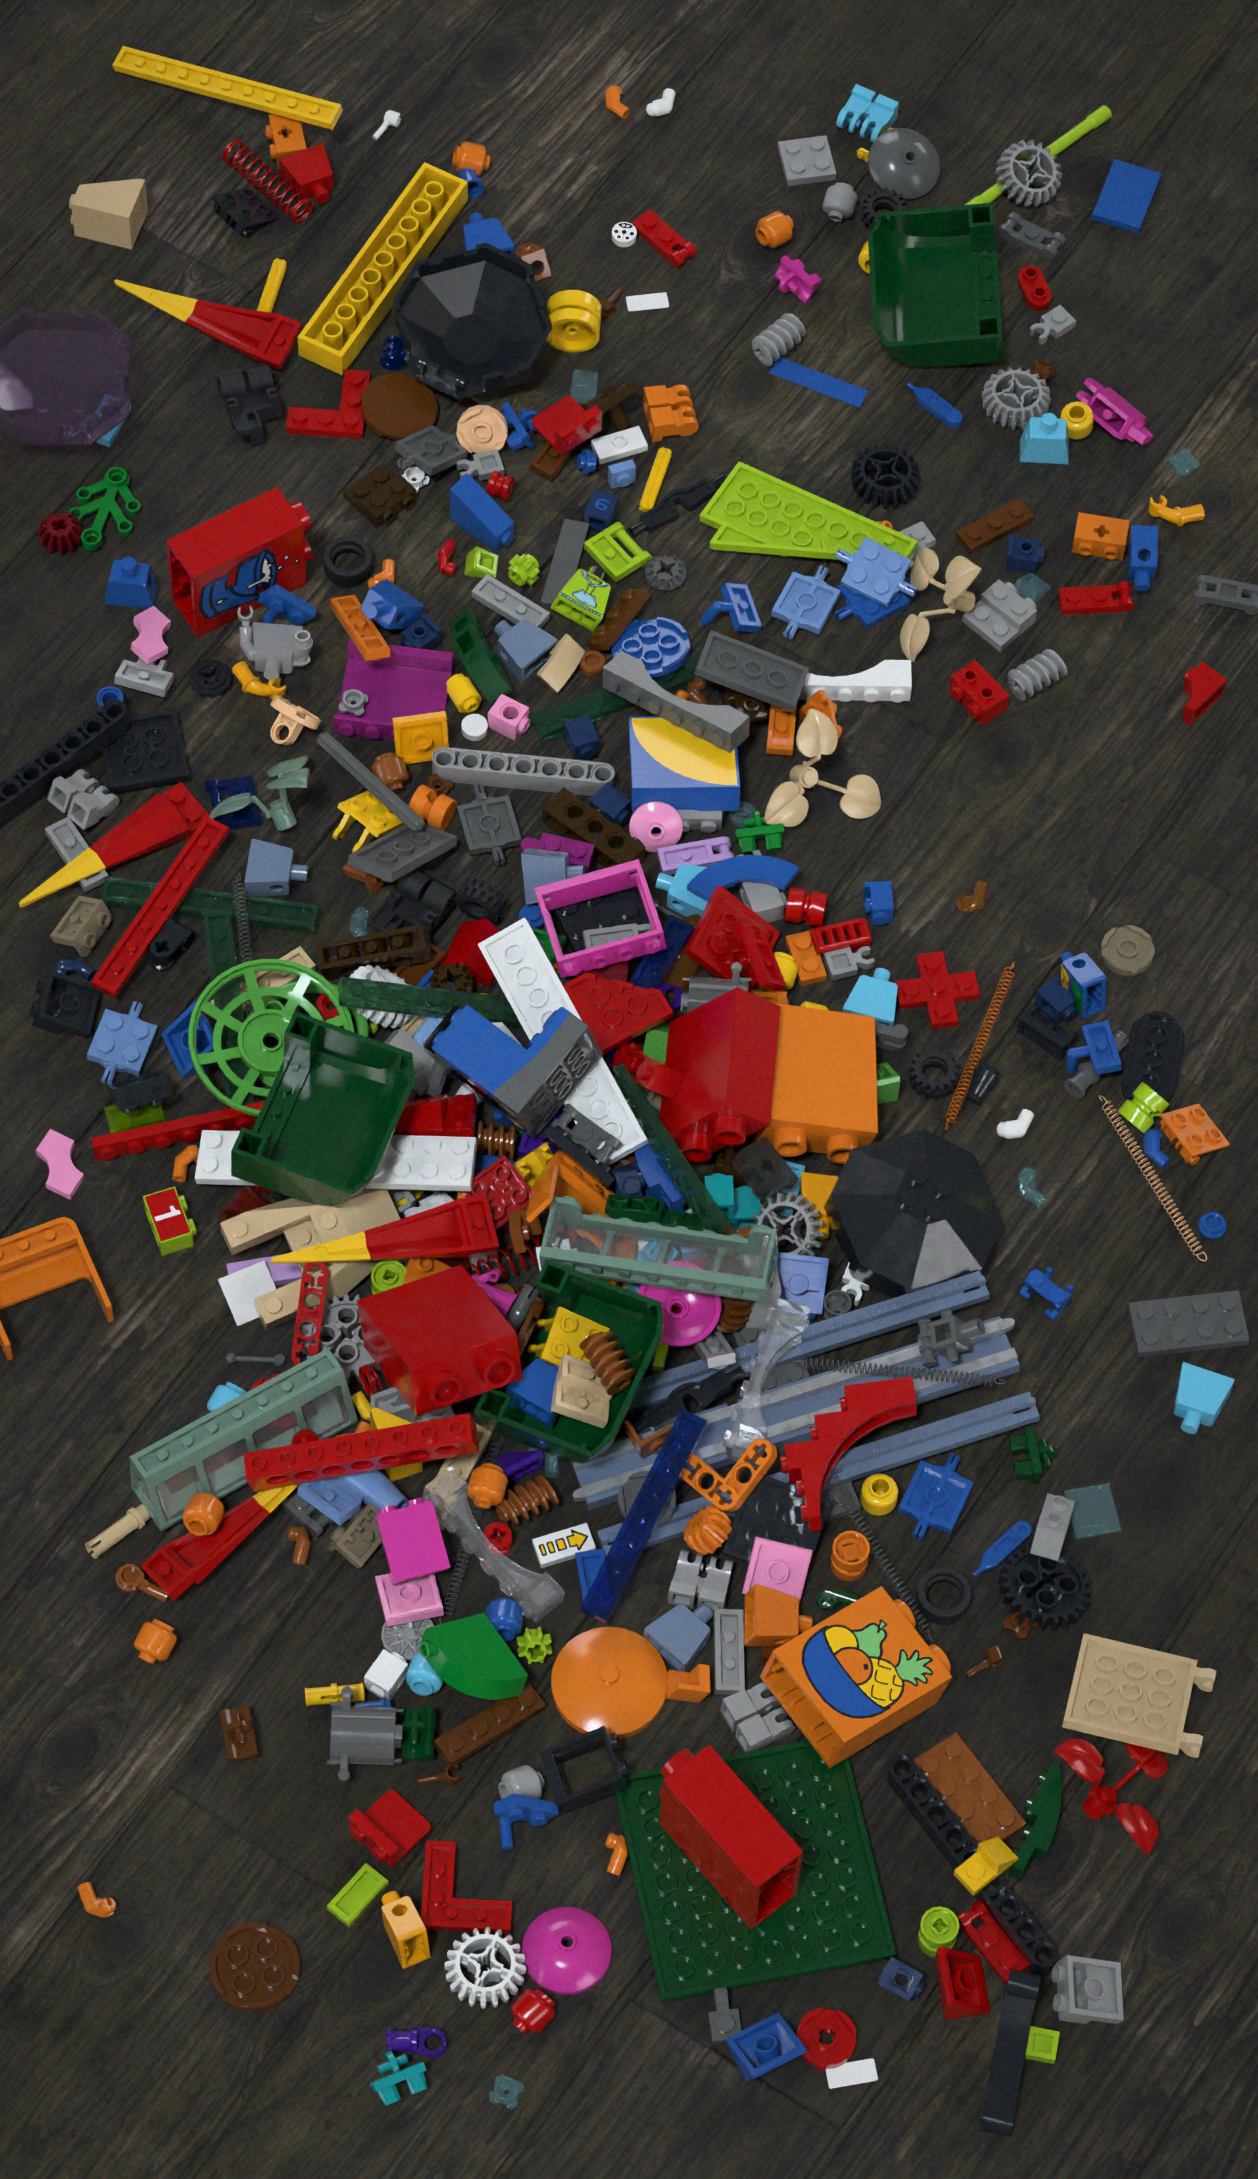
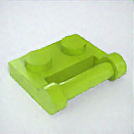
M620 522L614 523L584 542V549L615 582H618L640 567H646L647 562L653 559L648 551H643L625 532V527ZM613 538H618L635 557L631 558Z

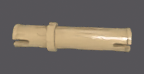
M149 1499L146 1501V1503L148 1504V1506L150 1505V1500H149ZM143 1504L136 1508L131 1507L127 1510V1515L91 1541L85 1543L88 1553L93 1551L94 1553L91 1556L97 1559L99 1555L132 1531L143 1528L145 1522L151 1518Z

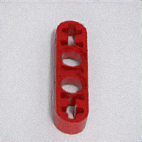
M308 1262L302 1272L291 1353L293 1366L300 1364V1358H297L296 1354L300 1355L303 1343L297 1344V1340L305 1343L315 1342V1346L308 1345V1356H314L318 1353L328 1279V1269L323 1262ZM313 1267H318L319 1273H323V1276H318L316 1286L322 1287V1291L316 1288H304L305 1285L311 1287L312 1276L307 1274V1272H311ZM309 1294L316 1295L320 1300L318 1307L314 1309L307 1308L303 1303L305 1296ZM304 1322L313 1323L316 1327L314 1335L310 1337L303 1336L299 1329L301 1324Z

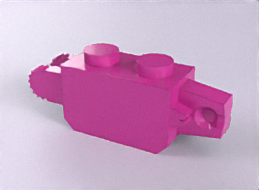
M1087 378L1084 384L1094 392L1093 397L1084 391H1078L1076 397L1091 408L1094 420L1120 440L1128 439L1131 442L1136 440L1141 445L1149 444L1154 435L1144 427V421L1147 417L1110 387L1104 388L1094 379Z

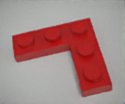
M345 369L340 410L288 407L286 433L363 439L365 421L361 413V401L364 390L370 383V371Z
M426 1840L421 1920L426 1930L473 1932V1929L477 1928L479 1932L485 1933V1928L488 1926L491 1933H496L500 1929L503 1934H510L512 1901L453 1898L456 1842Z

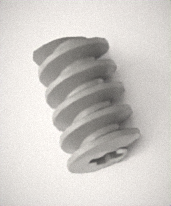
M783 314L780 319H777L752 340V349L755 356L763 365L770 367L773 361H777L780 358V355L787 353V349L791 350L794 344L801 342V336L806 334L805 327L794 314Z
M1046 649L1042 654H1037L1033 659L1027 660L1025 664H1020L1016 669L1010 670L1007 677L1012 693L1019 700L1025 701V694L1029 697L1033 696L1034 690L1037 692L1042 690V684L1048 687L1051 685V680L1054 682L1058 681L1059 675L1065 677L1068 671L1060 656L1053 650Z

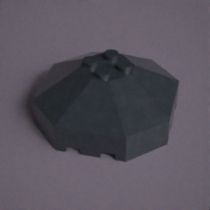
M488 243L478 244L476 249L465 252L462 249L442 254V258L430 261L427 258L417 260L393 299L392 315L413 378L457 400L528 382L552 342L553 327L546 314L545 303L540 289L537 287L532 265Z
M925 1129L852 1149L824 1205L827 1216H831L836 1228L834 1234L841 1251L846 1253L850 1262L848 1268L852 1277L893 1298L976 1271L981 1272L1003 1226L1002 1219L975 1155Z

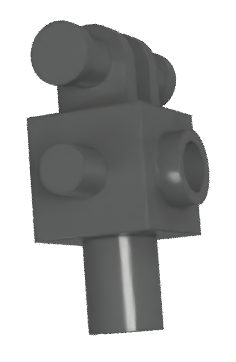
M951 1310L942 1311V1319L933 1322L930 1319L919 1320L917 1323L920 1328V1334L917 1337L918 1342L922 1343L919 1346V1352L923 1354V1366L933 1367L937 1365L935 1352L947 1357L948 1362L957 1361L958 1353L971 1349L969 1339L985 1333L983 1321L977 1318L965 1322L954 1316Z

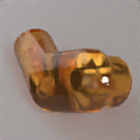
M699 676L687 684L688 698L691 702L712 705L702 695L701 690L706 687V683Z
M977 881L974 886L973 895H964V898L962 895L959 896L956 901L959 911L970 913L983 907L988 884Z

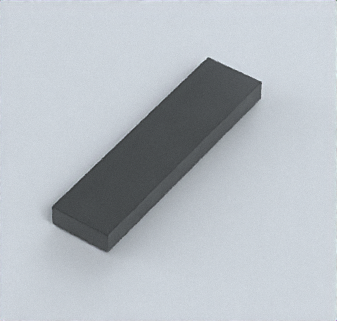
M564 518L541 598V607L551 609L550 607L559 592L578 570L590 523Z

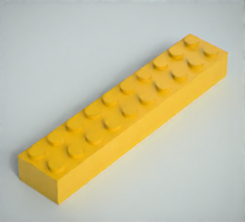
M423 163L299 334V356L343 376L345 369H348L393 306V299L416 261L429 256L467 203V181L430 164Z

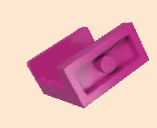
M424 1497L407 1501L408 1507L397 1509L396 1505L379 1509L380 1514L374 1517L390 1569L389 1577L392 1585L450 1568L432 1500L425 1502Z

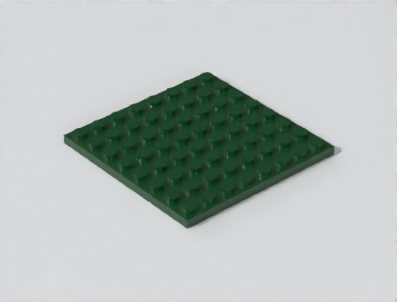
M808 1740L721 1757L803 1851L797 1894L751 1930L659 1824L661 1809L659 1792L662 1789L663 1779H665L661 1774L662 1768L631 1773V1775L627 1776L630 1787L615 1793L661 2004L714 1994V1989L726 1987L727 1991L884 1961L888 1960L890 1956L896 1958L897 1953L849 1758L829 1768Z

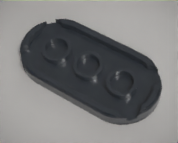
M1160 1011L1145 1013L1140 1018L1138 1017L1133 1022L1121 1078V1091L1126 1100L1133 1099L1132 1093L1141 1082L1149 1086L1166 1102L1169 1103L1172 1100L1176 1089L1185 1038L1182 1026L1176 1022L1172 1015Z

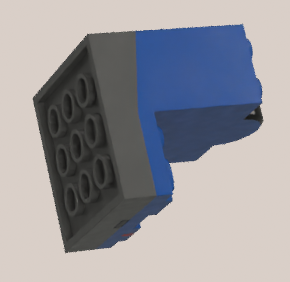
M467 1004L465 1007L454 1005L423 1043V1049L426 1053L444 1067L451 1078L471 1093H475L476 1097L534 1141L603 1056L589 1026L563 1006L549 1016L543 1025L541 1034L536 1033L528 1044V1050Z

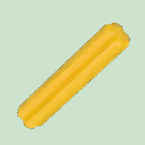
M276 258L273 260L257 311L272 313L287 268L284 259Z
M661 447L658 449L639 503V510L641 512H647L654 508L671 459L672 451L669 448Z

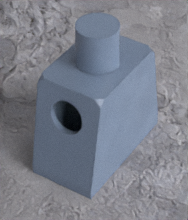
M526 619L521 620L513 627L505 620H502L494 629V632L499 636L497 640V653L521 683L551 657L550 651L558 643L554 636Z
M251 839L244 882L245 896L287 895L290 893L292 880L307 882L309 867L308 865L294 864V850L291 848Z
M526 848L521 854L526 904L537 903L534 888L586 874L584 865L570 866L569 854L566 852Z
M703 1603L693 1612L683 1604H679L644 1629V1638L677 1671L688 1672L710 1641L711 1629L706 1623L714 1614Z

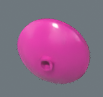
M670 1263V1264H666V1265H673V1266H680V1267H686V1268L699 1269V1268H697V1267H695V1266H692V1265H689V1264H685V1263ZM643 1284L639 1288L638 1294L662 1303L663 1336L660 1341L661 1343L676 1347L694 1345L704 1340L718 1323L721 1313L720 1296ZM678 1306L681 1312L675 1314L672 1312L671 1307Z
M574 1907L554 1908L538 1916L526 1930L522 1942V1954L525 1955V1962L523 1964L526 1966V1971L531 1979L543 1989L562 1995L581 1993L595 1986L607 1972L612 1955L611 1940L604 1925L591 1913ZM564 1940H570L573 1944L570 1947H564L561 1943Z

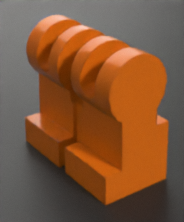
M665 385L644 387L642 404L652 442L662 441V438L665 436L678 434L689 436L697 432L699 425L695 418L696 414L693 409L692 399L690 398V391L686 385H675L671 388H666Z

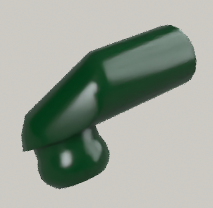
M833 1586L817 1596L816 1605L819 1609L825 1611L839 1604L849 1606L858 1600L859 1595Z

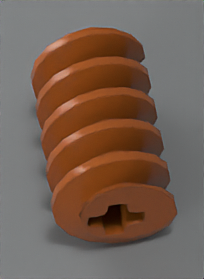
M479 1120L475 1126L473 1136L477 1139L478 1155L484 1154L486 1149H488L489 1157H493L497 1150H499L500 1158L503 1155L507 1156L508 1152H510L511 1160L514 1161L518 1141L515 1125H512L509 1131L505 1132L504 1124L501 1123L496 1131L494 1130L493 1122H490L487 1128L483 1129L482 1120Z
M612 1331L592 1334L579 1345L580 1349L584 1350L586 1359L590 1360V1366L595 1369L596 1376L601 1378L600 1382L603 1387H606L608 1395H615L625 1390L631 1384V1378L636 1374L634 1368L625 1370L631 1363L629 1359L620 1361L624 1357L625 1352L623 1350L615 1351L619 1346V1342L617 1340L609 1342L614 1336Z
M539 1474L535 1476V1483L529 1479L525 1481L524 1487L520 1484L515 1486L514 1492L510 1489L506 1490L502 1502L495 1505L496 1514L500 1522L508 1526V1521L511 1520L517 1526L519 1525V1515L526 1521L529 1520V1510L536 1516L539 1515V1505L546 1511L550 1510L549 1500L558 1506L559 1500L552 1485Z

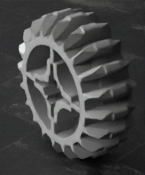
M1022 140L1017 144H1011L1008 149L1003 151L1002 156L997 161L998 168L995 173L999 177L996 183L1003 184L1001 192L1007 191L1009 193L1007 199L1016 198V204H1020L1023 201L1025 207L1030 206L1031 203L1036 207L1040 203H1047L1060 187L1061 182L1059 180L1062 178V173L1058 172V170L1061 168V164L1054 162L1057 159V155L1050 156V148L1042 149V142L1036 146L1033 140L1027 143ZM1025 158L1029 159V161H1018L1016 159ZM1029 186H1035V187L1040 186V187H1042V188L1032 189V188H1029Z
M1009 366L1006 372L999 369L997 375L992 374L989 381H986L984 391H982V406L986 410L987 417H993L994 424L1001 422L1002 428L1007 425L1011 426L1012 430L1017 426L1024 430L1029 418H1042L1045 413H1048L1051 402L1050 390L1046 386L1045 379H1040L1039 373L1032 375L1030 368L1027 371H1022L1020 366L1017 370H1012Z
M789 1192L786 1198L783 1193H778L776 1197L777 1202L773 1197H768V1207L764 1204L758 1205L762 1214L753 1213V1218L758 1219L757 1224H750V1228H754L757 1225L768 1226L770 1222L774 1229L777 1230L778 1247L790 1241L792 1244H796L798 1248L789 1253L807 1254L809 1256L816 1255L812 1247L820 1248L822 1246L820 1242L816 1241L817 1236L824 1237L825 1233L817 1229V1227L824 1225V1221L815 1220L821 1212L819 1210L811 1211L814 1206L812 1201L805 1203V1196L799 1195L795 1198V1194ZM788 1207L798 1210L795 1215H790L787 1219H783L776 1214L779 1210ZM803 1219H805L807 1227L805 1238L800 1233V1227L804 1223ZM783 1225L791 1226L789 1230H791L790 1234L792 1236L783 1235V1232H785L783 1231Z

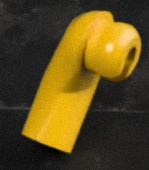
M359 1391L351 1396L352 1402L361 1417L370 1421V1403L364 1393Z

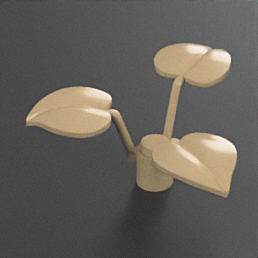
M922 548L916 556L910 572L911 585L918 587V591H923L930 582L945 590L943 600L948 608L920 612L918 616L910 614L901 629L900 643L904 655L911 662H915L917 654L922 650L929 636V622L924 617L944 613L954 614L956 610L968 613L973 609L975 595L972 592L966 591V589L982 569L968 558L957 556L950 562L945 573L947 583L944 585L933 578L939 569V560L936 553L932 549Z
M809 709L796 736L798 750L804 756L814 758L804 761L803 765L794 766L790 771L791 781L780 784L774 790L766 807L764 823L771 825L783 823L785 827L800 824L808 812V801L802 796L805 792L803 787L811 788L815 784L844 793L840 800V808L846 815L852 818H868L880 809L881 798L879 788L870 776L863 774L853 776L847 783V789L819 780L817 771L810 767V765L821 759V754H832L838 742L836 727L822 712Z

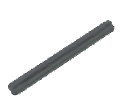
M328 732L319 735L317 744L413 832L423 829L425 821Z

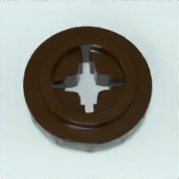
M456 962L448 965L443 963L441 967L434 968V972L430 976V989L442 1001L457 1002L463 1000L470 994L473 988L472 974L467 970L466 966H459ZM447 975L456 980L455 989L450 982H447Z

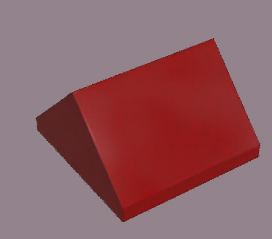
M488 919L461 923L446 953L447 958L441 963L440 967L443 963L448 965L456 962L459 966H466L467 970L472 974L474 982L490 987L495 976L478 944L500 931Z
M945 1947L938 1948L934 1967L944 2020L982 2016L991 2013L980 1956Z

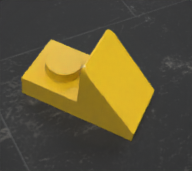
M997 1836L979 1843L977 1852L956 1868L953 1875L974 1896L1015 1863L1018 1857Z

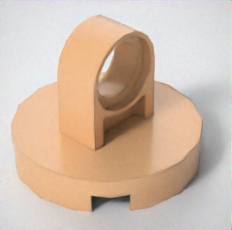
M476 405L468 408L461 414L457 423L456 436L460 445L467 449L469 453L475 452L478 454L496 449L499 451L503 447L508 435V425L505 417L497 409L487 405Z
M275 695L270 703L273 708L280 712L271 728L272 740L280 745H292L299 736L303 726L316 730L321 722L311 712L289 703V700L281 696ZM287 726L289 735L286 739L281 740L279 737L280 730Z

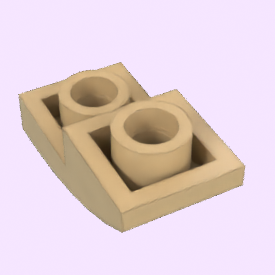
M565 634L550 651L551 657L536 675L554 692L558 693L575 671L585 650L568 634Z

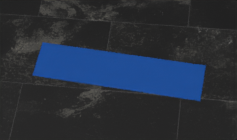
M781 357L775 361L769 372L772 375L859 408L868 393V390Z

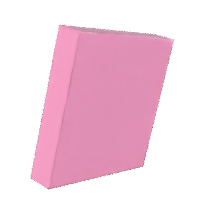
M756 1536L742 1593L746 1594L755 1584H759L794 1596L800 1603L812 1550Z
M389 1574L375 1576L387 1627L444 1615L434 1574L394 1585L391 1584Z

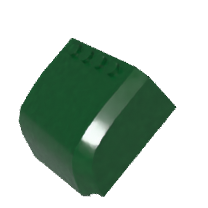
M993 203L879 212L878 219L868 234L873 328L888 351L901 362L914 366H956L1003 362L1004 347Z
M294 1011L284 1033V1060L252 1131L242 1127L231 1150V1176L280 1194L321 1206H336L358 1195L374 1178L415 1085L412 1053Z
M546 1259L534 1284L546 1302L539 1319L554 1318L557 1307L560 1306L610 1328L609 1331H612L614 1336L609 1342L616 1340L619 1342V1346L615 1351L623 1350L625 1352L624 1357L620 1361L629 1359L631 1363L625 1370L634 1368L636 1374L631 1378V1384L625 1390L611 1397L608 1423L604 1428L562 1414L558 1415L551 1428L523 1412L513 1397L506 1394V1390L504 1393L495 1389L484 1392L474 1412L489 1431L572 1462L587 1463L610 1448L663 1336L662 1303ZM535 1327L520 1358L521 1371L527 1368L535 1359L540 1358L536 1356L535 1352L528 1353L527 1349L530 1344L540 1345L546 1343L550 1331H545V1327Z

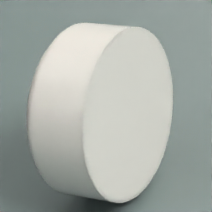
M479 714L466 716L461 723L463 736L470 741L483 739L488 732L487 720Z

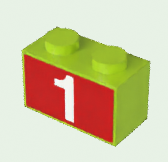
M175 1186L143 1196L144 1210L161 1256L194 1246L193 1235L197 1234L192 1218H186L185 1212L188 1211L185 1198L183 1195L178 1196Z

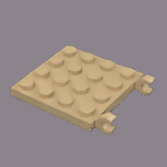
M1084 1633L1062 1727L1178 1755L1179 1749H1182L1186 1755L1198 1758L1203 1736L1183 1732L1192 1686L1194 1683L1199 1689L1212 1692L1217 1671L1210 1668L1197 1667L1198 1660Z

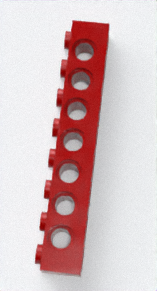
M467 1413L243 1454L246 1481L253 1491L257 1492L479 1452L477 1426L471 1415Z

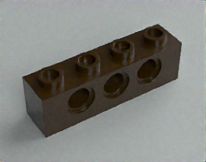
M563 787L543 807L542 822L562 837L594 844V860L604 868L639 859L640 864L645 861V847L638 838L629 836L619 824L610 822L597 808H591L583 802L581 797L575 792H570Z
M423 924L316 944L319 970L326 980L351 976L360 966L366 967L371 965L372 967L379 966L381 969H388L432 960L429 934Z

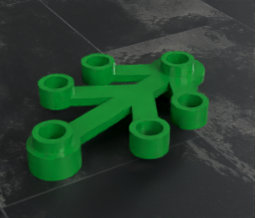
M121 467L110 468L105 474L104 480L88 487H80L76 491L77 501L83 506L73 507L69 511L72 516L75 514L80 515L78 517L80 524L84 521L85 516L98 511L92 527L85 529L81 534L82 546L88 551H97L102 546L101 532L109 513L115 520L118 534L121 537L132 535L133 524L126 519L116 503L117 493L120 494L126 503L125 508L128 516L137 517L141 513V503L133 497L128 489L130 484L129 474ZM106 491L104 497L92 501L93 495ZM83 494L88 495L87 497H81ZM133 506L137 507V508L134 509V510L130 509V507H133ZM128 527L129 529L122 530L121 528Z

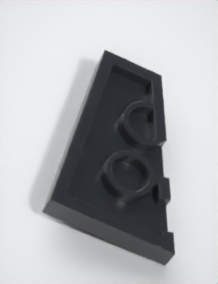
M550 1125L543 1129L537 1137L542 1143H545L547 1140L552 1142L556 1153L562 1151L569 1155L588 1173L598 1179L605 1189L615 1180L611 1176L613 1171L604 1163L599 1162L597 1164L589 1157L591 1152L583 1145L578 1143L576 1146L568 1139L570 1135L558 1125L554 1128Z

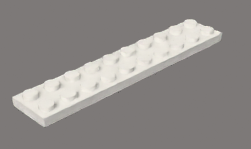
M525 917L478 944L529 1040L536 1033L541 1034L546 1020L555 1010H558L560 1007L562 1008V1006L582 1021ZM602 1057L564 1104L566 1106L568 1103L581 1114L622 1143L621 1147L617 1151L614 1150L609 1156L610 1160L606 1164L609 1166L650 1142ZM601 1141L596 1148L600 1150L605 1142Z
M202 1130L195 1173L196 1184L258 1186L231 1176V1150L240 1131ZM392 1135L374 1178L364 1189L471 1191L477 1139L476 1137Z

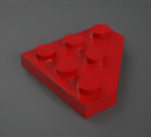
M587 972L563 985L582 1021L589 1026L603 1055L674 1017L673 1010L661 990L646 989L634 986L633 983L616 979L608 980Z

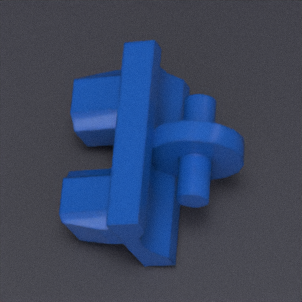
M509 402L501 405L504 409V412L501 414L505 417L508 430L512 427L516 429L507 435L506 438L513 452L525 445L529 450L536 447L526 429H530L531 432L536 431L531 424V420L538 413L535 410L527 411L526 408H522L519 411L521 416L518 417Z

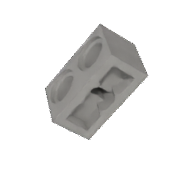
M1047 1493L1031 1547V1554L1058 1561L1075 1501L1066 1499L1063 1496Z

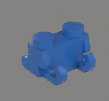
M1051 1267L1045 1269V1274L1034 1269L1024 1280L1025 1284L1019 1291V1294L1028 1300L1032 1296L1029 1293L1030 1290L1036 1291L1054 1306L1053 1311L1048 1308L1044 1313L1054 1322L1067 1308V1303L1072 1299L1070 1296L1073 1294L1075 1287L1069 1284L1066 1287V1292L1062 1288L1057 1287L1049 1280L1054 1273Z

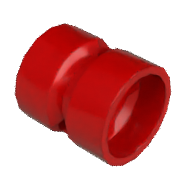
M791 887L784 921L799 924L804 920L809 926L822 927L828 893L813 891L811 894H807L806 889Z

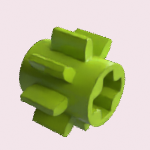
M516 554L509 561L511 566L508 568V575L516 585L525 586L528 583L531 586L539 578L537 574L540 572V566L533 556L523 554L520 557Z
M541 1627L530 1630L525 1628L523 1637L519 1636L516 1638L517 1644L520 1646L517 1649L518 1656H526L528 1664L538 1661L544 1663L546 1654H552V1647L549 1645L552 1642L551 1635H543Z

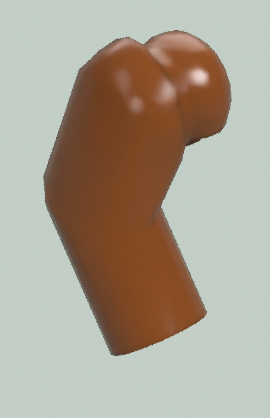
M291 1526L288 1532V1539L296 1541L292 1563L306 1566L310 1549L307 1529L303 1526H300V1528Z

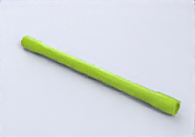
M1102 105L1088 115L1084 121L1044 150L1050 148V156H1056L1089 131L1096 129L1112 117L1110 109ZM994 184L964 205L991 203L1006 192H1001L1003 184Z

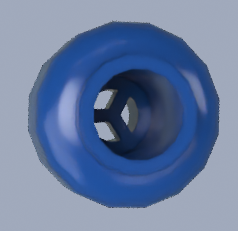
M499 1598L487 1605L485 1614L505 1642H509L521 1634L523 1628V1610L521 1605L509 1598Z

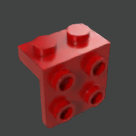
M566 396L533 417L531 424L562 456L602 430V411L596 405L585 411L571 396Z
M388 1790L364 1814L356 1809L348 1817L349 1832L354 1839L360 1843L363 1842L378 1861L386 1863L391 1869L431 1831L430 1823L394 1790Z

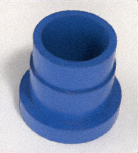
M465 168L459 172L458 178L468 182V199L479 197L484 191V185L482 180L478 178L475 170Z
M104 687L97 694V704L99 707L111 700L123 702V694L116 687Z

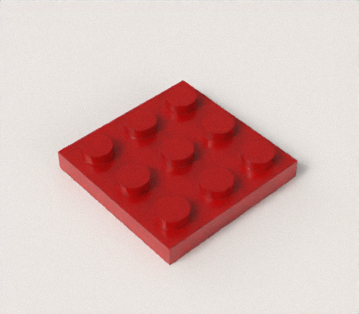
M720 885L714 888L684 953L718 979L732 980L731 966L735 962L740 963L742 971L739 977L752 978L751 983H748V991H751L757 983L756 974L747 958V951L742 939H738L735 936V928L739 923L763 928L772 949L780 932Z

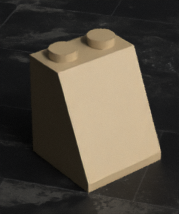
M130 179L79 185L76 194H72L69 200V209H72L71 224L74 225L75 236L132 249L148 212L145 180Z

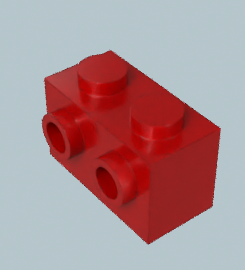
M976 660L951 676L949 688L951 696L954 700L960 701L967 709L968 714L973 719H977L982 725L1007 710L1009 694Z

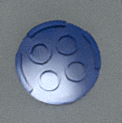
M664 617L643 621L636 619L628 624L612 645V657L614 658L623 651L643 661L651 678L660 677L676 671L686 662L690 654V640L685 628L671 619Z

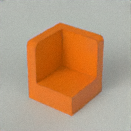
M698 1664L691 1672L669 1670L666 1673V1699L700 1703L710 1693L709 1665Z

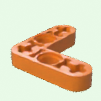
M765 1439L754 1440L725 1478L698 1455L689 1451H681L675 1455L672 1466L676 1474L717 1508L725 1512H734L741 1507L777 1458V1449L773 1443ZM760 1447L764 1448L767 1453L765 1458L761 1457V1454L758 1452ZM685 1459L689 1460L691 1466L698 1469L696 1473L684 1469L683 1461ZM750 1460L755 1461V1463L759 1465L758 1469L756 1466L748 1462ZM744 1468H749L752 1473L751 1479L747 1483H741L739 1480V1474ZM706 1474H711L714 1478V1483L709 1489H703L701 1485V1480ZM719 1490L730 1494L732 1499L730 1504L725 1503V1498L717 1494Z

